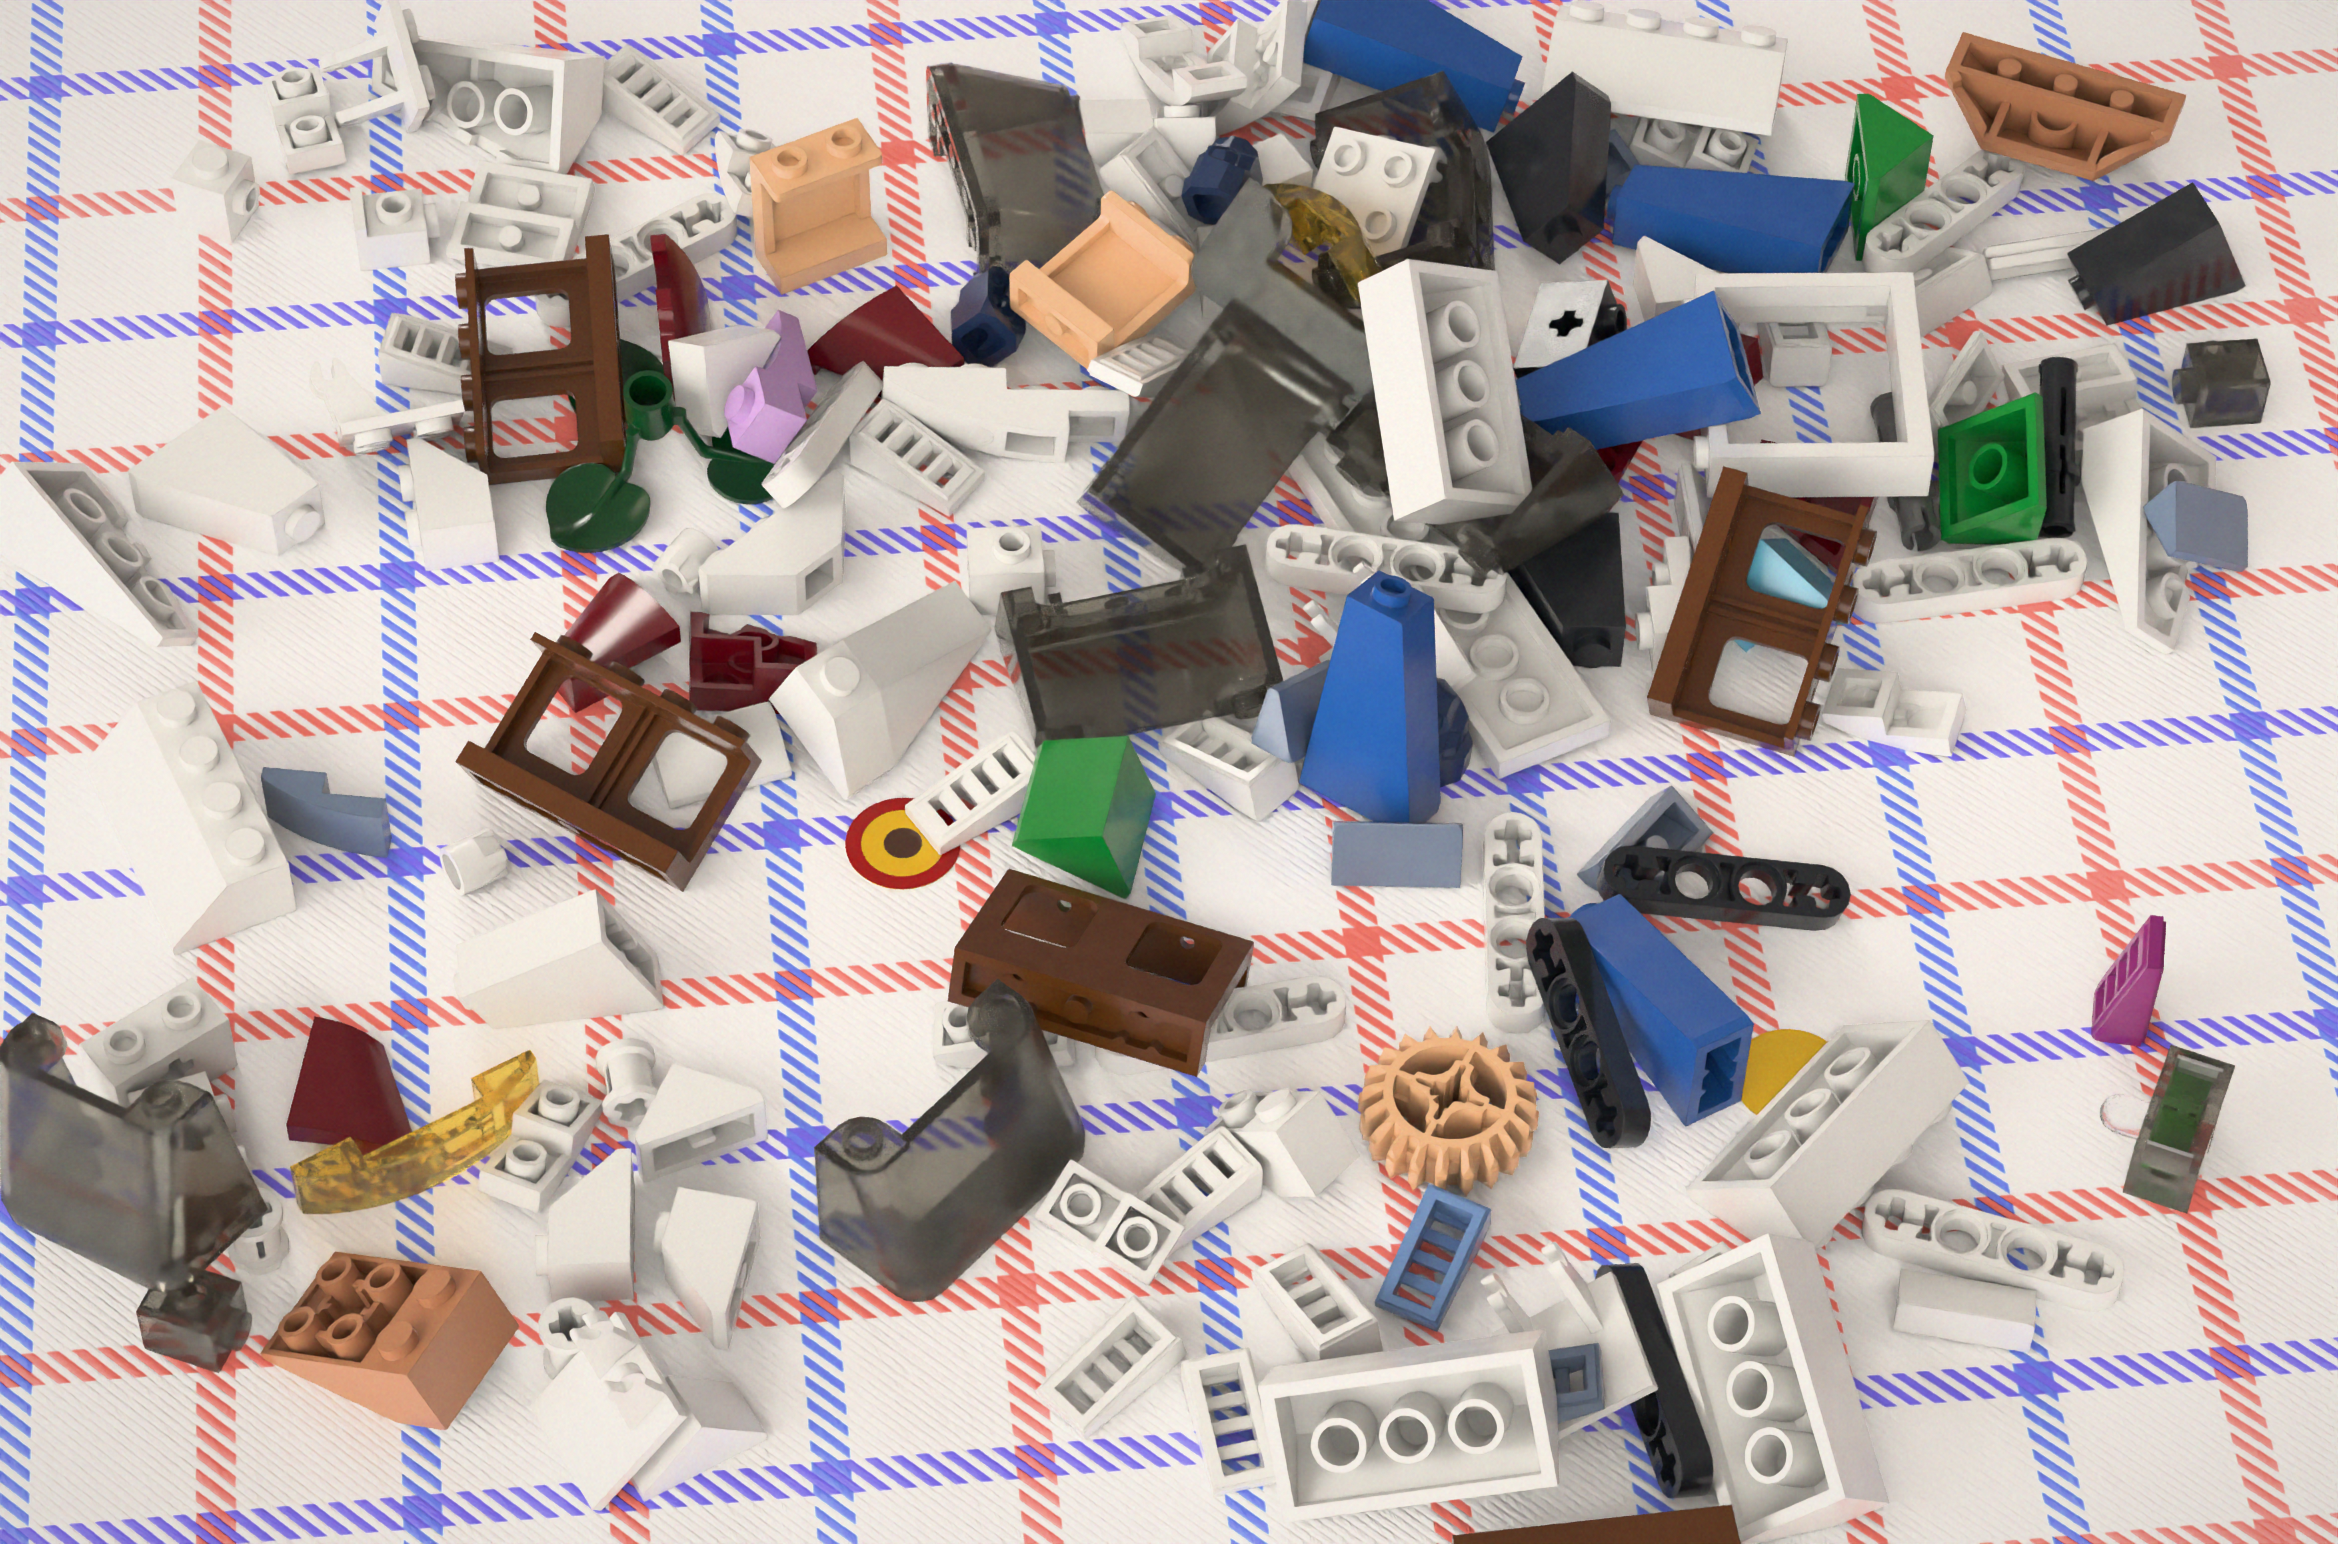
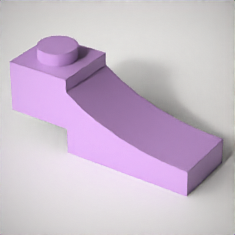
M779 309L765 329L774 330L781 338L763 368L755 366L742 385H737L730 392L724 408V415L727 420L733 448L773 464L776 463L807 421L804 409L818 391L799 318Z

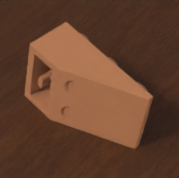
M335 1251L330 1259L319 1268L315 1279L293 1309L280 1321L277 1331L260 1354L264 1360L396 1423L446 1431L520 1326L482 1271Z

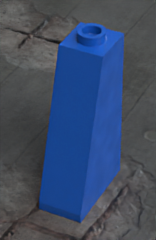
M1321 0L1304 45L1303 62L1492 133H1495L1502 112L1514 115L1526 83L1515 79L1523 56L1429 0Z
M1635 164L1623 186L1616 184L1613 187L1608 201L1607 218L1614 220L1612 244L1637 250L1638 241L1643 236H1646L1709 269L1728 274L1827 273L1848 233L1855 183L1842 180Z
M1714 290L1515 380L1521 403L1519 408L1524 437L1528 441L1536 438L1550 458L1750 419L1761 414L1738 325Z
M1380 570L1346 597L1299 780L1301 784L1376 822H1427L1438 812L1441 803L1434 598L1413 588L1405 579L1388 575Z
M1621 894L1598 904H1585L1575 910L1571 916L1567 917L1577 920L1585 931L1629 1052L1685 1127L1740 1102L1754 1023L1749 1016Z

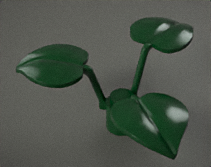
M620 339L624 383L623 396L628 426L626 429L627 441L621 470L616 476L610 468L597 463H583L566 469L554 480L548 491L546 513L551 542L565 550L579 553L603 552L622 546L632 540L645 526L651 507V500L647 491L638 485L627 482L633 472L638 441L640 439L647 441L659 440L674 425L680 427L701 457L712 459L707 468L709 484L715 492L732 502L759 504L773 499L770 493L762 486V482L775 464L733 448L728 427L721 438L712 436V446L704 443L687 419L686 409L674 407L672 384L664 375L663 364L645 348ZM568 395L570 406L576 414L575 399Z

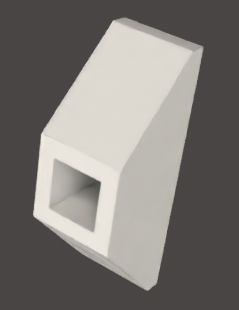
M835 469L814 484L794 503L786 508H781L771 516L761 518L748 533L727 548L712 553L705 563L698 568L701 608L710 615L798 616L842 584L846 530L844 475Z

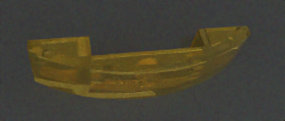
M1283 183L1265 184L1262 186L1259 196L1281 236L1304 256L1322 243L1328 245L1330 249L1327 251L1351 296L1361 304L1358 283L1382 272L1383 269L1351 211L1333 196L1311 187Z
M529 1049L472 1077L471 1084L474 1102L364 1156L352 1138L349 1137L290 1166L296 1202L302 1213H345L393 1203L442 1184L485 1158L511 1135L513 1113L540 1084L537 1059L532 1051Z

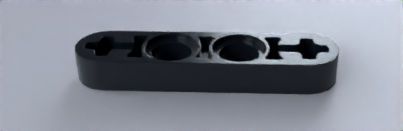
M1633 845L1621 846L1613 850L1605 859L1598 872L1596 881L1598 893L1604 901L1621 894L1642 914L1810 931L1826 930L1834 926L1849 905L1851 896L1849 884L1844 876L1834 868L1825 865ZM1622 868L1631 869L1632 878L1639 881L1634 890L1626 888L1624 878L1618 876ZM1659 870L1664 871L1660 885L1661 894L1656 892L1659 881L1654 880ZM1689 871L1697 873L1707 883L1708 895L1698 899L1685 896L1676 886V875ZM1745 878L1761 880L1771 891V902L1765 905H1755L1748 902L1740 893L1739 882ZM1787 883H1789L1790 888L1787 896L1794 897L1790 902L1789 906H1784L1783 902L1786 898V893L1788 889ZM1812 887L1820 888L1822 898L1830 900L1825 909L1816 907L1815 898L1807 896Z
M1539 918L1533 922L1526 939L1527 958L1591 1134L1596 1143L1602 1148H1636L1642 1145L1648 1137L1651 1127V1111L1585 931L1574 918ZM1577 992H1578V996H1579V1013H1578V1016H1577L1576 1007H1575V1005H1576V993H1577ZM1598 1048L1601 1057L1599 1073L1596 1064Z
M1639 1263L1602 1265L1598 1269L1595 1279L1609 1272H1612L1617 1277L1658 1390L1631 1403L1630 1406L1662 1493L1669 1499L1705 1496L1710 1491L1713 1482V1458L1648 1276Z

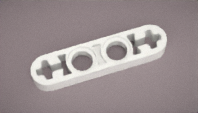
M1983 149L1974 153L1871 229L1866 236L1862 259L1864 270L1867 273H1916L1944 252V250L2016 198L2021 189L2025 168L2024 161ZM1949 197H1964L1975 203H1957L1950 200ZM1927 223L1938 227L1939 230H1923L1915 227L1913 224Z
M703 193L694 196L610 239L615 266L623 267L627 270V273L622 277L616 278L618 303L656 284L652 252L646 249L651 244L650 235H668L685 252L693 265L732 244L737 237V215L730 207L726 196L718 193ZM586 252L571 260L586 258ZM562 293L535 295L536 311L540 320L547 325L557 328L570 327L569 299L566 295Z
M864 361L847 371L827 391L762 482V486L782 508H786L794 503L817 482L882 390V380Z
M1288 524L1278 527L1267 539L1266 571L1277 583L1289 587L1348 595L1361 585L1362 580L1354 572L1342 568L1339 562L1350 556H1358L1371 563L1372 566L1370 568L1374 573L1380 570L1388 575L1401 577L1408 581L1412 587L1418 583L1427 595L1434 598L1435 608L1468 613H1487L1497 609L1503 603L1506 596L1507 567L1496 555L1485 551L1300 524ZM1299 552L1300 554L1298 559H1289V553ZM1321 555H1328L1327 565H1321ZM1411 565H1420L1429 569L1433 576L1424 581H1412L1405 578L1400 571ZM1445 572L1452 573L1451 583L1444 582ZM1474 578L1484 579V586L1472 585Z
M2046 538L1871 562L1867 567H1860L1853 577L1852 587L1859 588L1854 613L1865 621L1875 624H1886L2073 597L2082 588L2088 565L2087 554L2074 541L2065 538ZM1989 569H2002L2009 572L2015 580L2005 585L1995 584L1988 581L1982 573ZM1930 577H1943L1952 582L1955 588L1949 592L1939 593L1928 589L1923 581ZM1904 583H1909V584H1910V589H1909L1910 594L1908 593V588H1909L1908 584H1904ZM1875 589H1879L1880 593L1883 596L1887 597H1879V594Z
M1508 812L1501 813L1489 821L1485 828L1483 841L1486 1012L1488 1019L1496 1028L1506 1033L1522 1034L1528 1033L1539 1026L1543 1021L1545 1006L1531 971L1527 955L1519 958L1509 957L1503 954L1497 946L1500 942L1510 938L1522 939L1526 942L1533 922L1539 918H1545L1543 848L1540 826L1534 819L1522 813ZM1507 839L1517 840V845L1520 848L1518 864H1507V844L1505 841ZM1514 886L1527 891L1531 898L1522 905L1514 906L1502 902L1496 896V893L1505 887ZM1522 980L1521 994L1524 1006H1511L1509 998L1510 982Z
M1310 975L1235 988L1211 1027L1206 1062L1318 1043L1334 1038L1342 1031L1345 1024V991L1334 979L1322 975ZM1318 1002L1319 1007L1325 1010L1326 1013L1315 1015L1312 1007H1308L1307 1004ZM1283 1006L1287 1007V1018L1291 1017V1021H1282ZM1246 1010H1258L1265 1013L1271 1021L1261 1029L1249 1030L1237 1024L1235 1017ZM1095 1046V1058L1098 1064L1107 1072L1118 1076L1169 1069Z
M1889 1188L1878 1191L1870 1197L1865 1206L1861 1231L1865 1244L1872 1251L1882 1256L1964 1279L2036 1290L2037 1299L2086 1312H2099L2108 1309L2115 1304L2120 1294L2124 1279V1264L2120 1256L2113 1249L2100 1243L1902 1189ZM1889 1216H1897L1902 1219L1898 1230H1890L1885 1227ZM1924 1223L1931 1225L1928 1241L1919 1239ZM1951 1230H1962L1974 1237L1978 1246L1968 1252H1956L1949 1249L1942 1242L1941 1235ZM2017 1248H2028L2035 1251L2042 1258L2044 1265L2031 1271L2022 1270L2015 1267L2009 1261L2007 1253ZM2057 1259L2065 1261L2061 1277L2053 1275ZM2087 1270H2094L2100 1273L2097 1285L2084 1282V1275Z

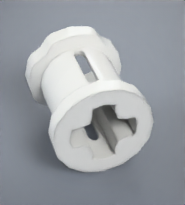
M624 1038L615 1040L604 1045L595 1057L598 1073L605 1078L607 1096L602 1103L603 1112L608 1117V1121L613 1125L636 1127L641 1124L657 1094V1089L653 1087L651 1070L656 1063L654 1048L647 1041L641 1039Z
M257 1186L242 1188L232 1193L223 1204L221 1220L226 1233L230 1236L228 1254L234 1267L245 1270L251 1275L268 1274L278 1269L290 1252L288 1235L281 1226L283 1207L278 1196L269 1189ZM248 1205H251L253 1208L255 1220L248 1221L246 1212ZM263 1241L264 1256H259L256 1242Z
M574 1297L562 1298L550 1303L541 1313L538 1321L539 1337L546 1347L543 1351V1365L545 1372L551 1380H554L581 1350L577 1348L569 1332L572 1328L589 1329L583 1319V1315L596 1311V1309L586 1300Z

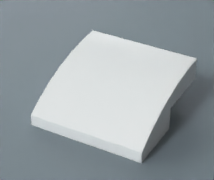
M1282 0L1258 28L1237 19L1208 51V64L1228 60L1247 76V89L1239 96L1203 102L1202 117H1215L1216 136L1229 133L1261 118L1289 98L1301 86L1307 3L1301 0Z
M479 160L468 201H460L446 250L447 257L465 260L464 248H473L477 263L500 267L571 260L594 197L595 186L591 178Z
M2116 343L2002 364V372L2005 376L2003 381L2009 401L2011 402L2032 393L2039 394L2040 373L2038 372V366L2042 360L2050 357H2066L2077 362L2075 463L2079 466L2083 456V429L2142 409L2136 399L2138 379Z

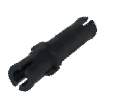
M2050 357L2042 360L2038 366V372L2040 373L2039 395L2043 396L2047 506L2039 535L2045 538H2066L2072 536L2073 532L2076 531V524L2074 523L2075 487L2081 482V468L2075 463L2077 421L2076 378L2078 364L2070 358Z

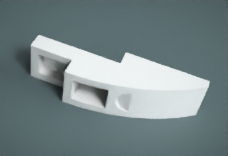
M906 363L899 367L884 366L881 400L886 399L894 403L943 440L964 448L1008 458L1065 463L1068 442L1124 443L1130 407L1129 394L1122 390H1110L1103 386H1090L1082 390L1049 389L1041 385H1031L1021 389H1007L1006 368H989L982 364H966L961 367H928L920 363Z

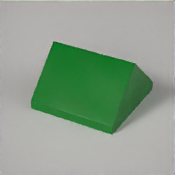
M1857 94L1845 170V181L1855 183L1850 215L1855 261H1862L1866 236L1871 229L1925 190L1934 135L1871 94Z
M2032 393L1939 428L1938 459L1941 540L1948 544L1987 545L2037 540L2047 509L2043 396Z
M1129 736L1044 740L1038 746L1012 842V847L1123 899H1126L1132 891L1156 796L1155 790Z

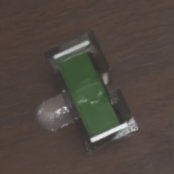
M2170 1045L2150 1102L2125 1094H2114L2104 1100L2099 1111L2103 1126L2110 1132L2137 1140L2122 1193L2186 1214L2188 1213L2206 1155L2211 1147L2224 1109L2236 1065Z

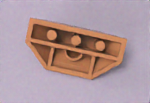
M1962 32L1945 72V80L1980 149L2091 181H2095L2168 143L2187 96L2186 94L1966 32Z

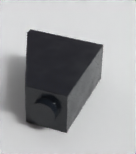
M1573 71L1486 141L1523 242L1559 265L1604 230L1611 101L1607 94Z
M2193 182L2067 253L2076 272L2074 277L2067 280L2074 295L2084 311L2095 306L2106 326L2234 293L2246 286L2219 221Z
M1524 511L1495 516L1492 551L1504 562L1508 574L1572 665L1585 668L1621 667L1626 620L1619 513Z

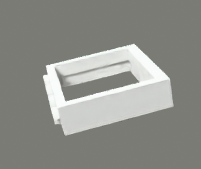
M1913 272L1695 274L1693 298L1683 299L1682 304L1714 290L1736 323L1884 322L1897 442L1728 443L1727 423L1701 428V436H1694L1693 466H1696V469L1704 468L1707 498H1713L1723 466L1747 472L1749 486L1788 497L1928 496L1934 462V448Z

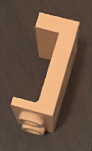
M858 118L749 157L755 255L781 295L888 255L887 238L871 216L869 169L882 164V152Z
M1110 190L1101 198V215L1045 265L1038 269L1026 259L1010 273V309L1088 369L1092 359L1129 341L1145 336L1196 291L1197 258L1190 245L1184 239L1177 235L1170 236L1151 221L1147 212L1139 204L1133 201L1127 202Z

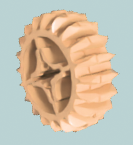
M1458 1026L1455 1027L1449 1038H1439L1434 1030L1429 1027L1426 1034H1424L1423 1042H1418L1404 1034L1402 1041L1399 1042V1049L1395 1050L1384 1047L1382 1054L1379 1056L1378 1065H1370L1369 1070L1365 1074L1364 1087L1362 1092L1359 1093L1358 1111L1361 1112L1359 1130L1362 1134V1140L1369 1141L1368 1150L1371 1153L1372 1161L1386 1160L1385 1169L1388 1171L1389 1178L1404 1173L1409 1174L1408 1183H1410L1412 1191L1424 1181L1433 1183L1434 1186L1444 1190L1447 1189V1185H1458L1466 1197L1473 1189V1183L1476 1180L1492 1189L1495 1182L1498 1181L1499 1172L1513 1176L1514 1170L1519 1164V1157H1527L1528 1152L1532 1148L1533 1132L1537 1130L1539 1111L1536 1110L1537 1091L1534 1088V1082L1527 1081V1071L1525 1070L1524 1062H1510V1053L1506 1044L1491 1050L1488 1049V1041L1485 1038L1484 1032L1473 1041L1462 1039L1463 1037Z

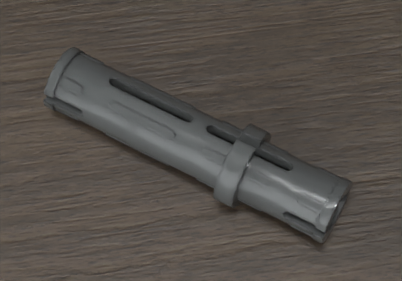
M1888 392L1876 397L1870 405V412L1874 420L1879 442H1897L1892 392ZM1932 479L1928 496L1886 497L1889 507L1896 512L1903 546L1911 551L1915 546L1912 537L1913 533L1917 543V551L1931 549L1941 539V531L1932 505V498L1936 496Z

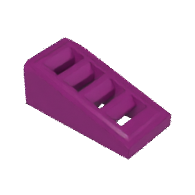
M2150 915L2097 985L2093 997L2091 1036L2094 1040L2141 1047V1043H2145L2164 970L2166 921H2164V916Z

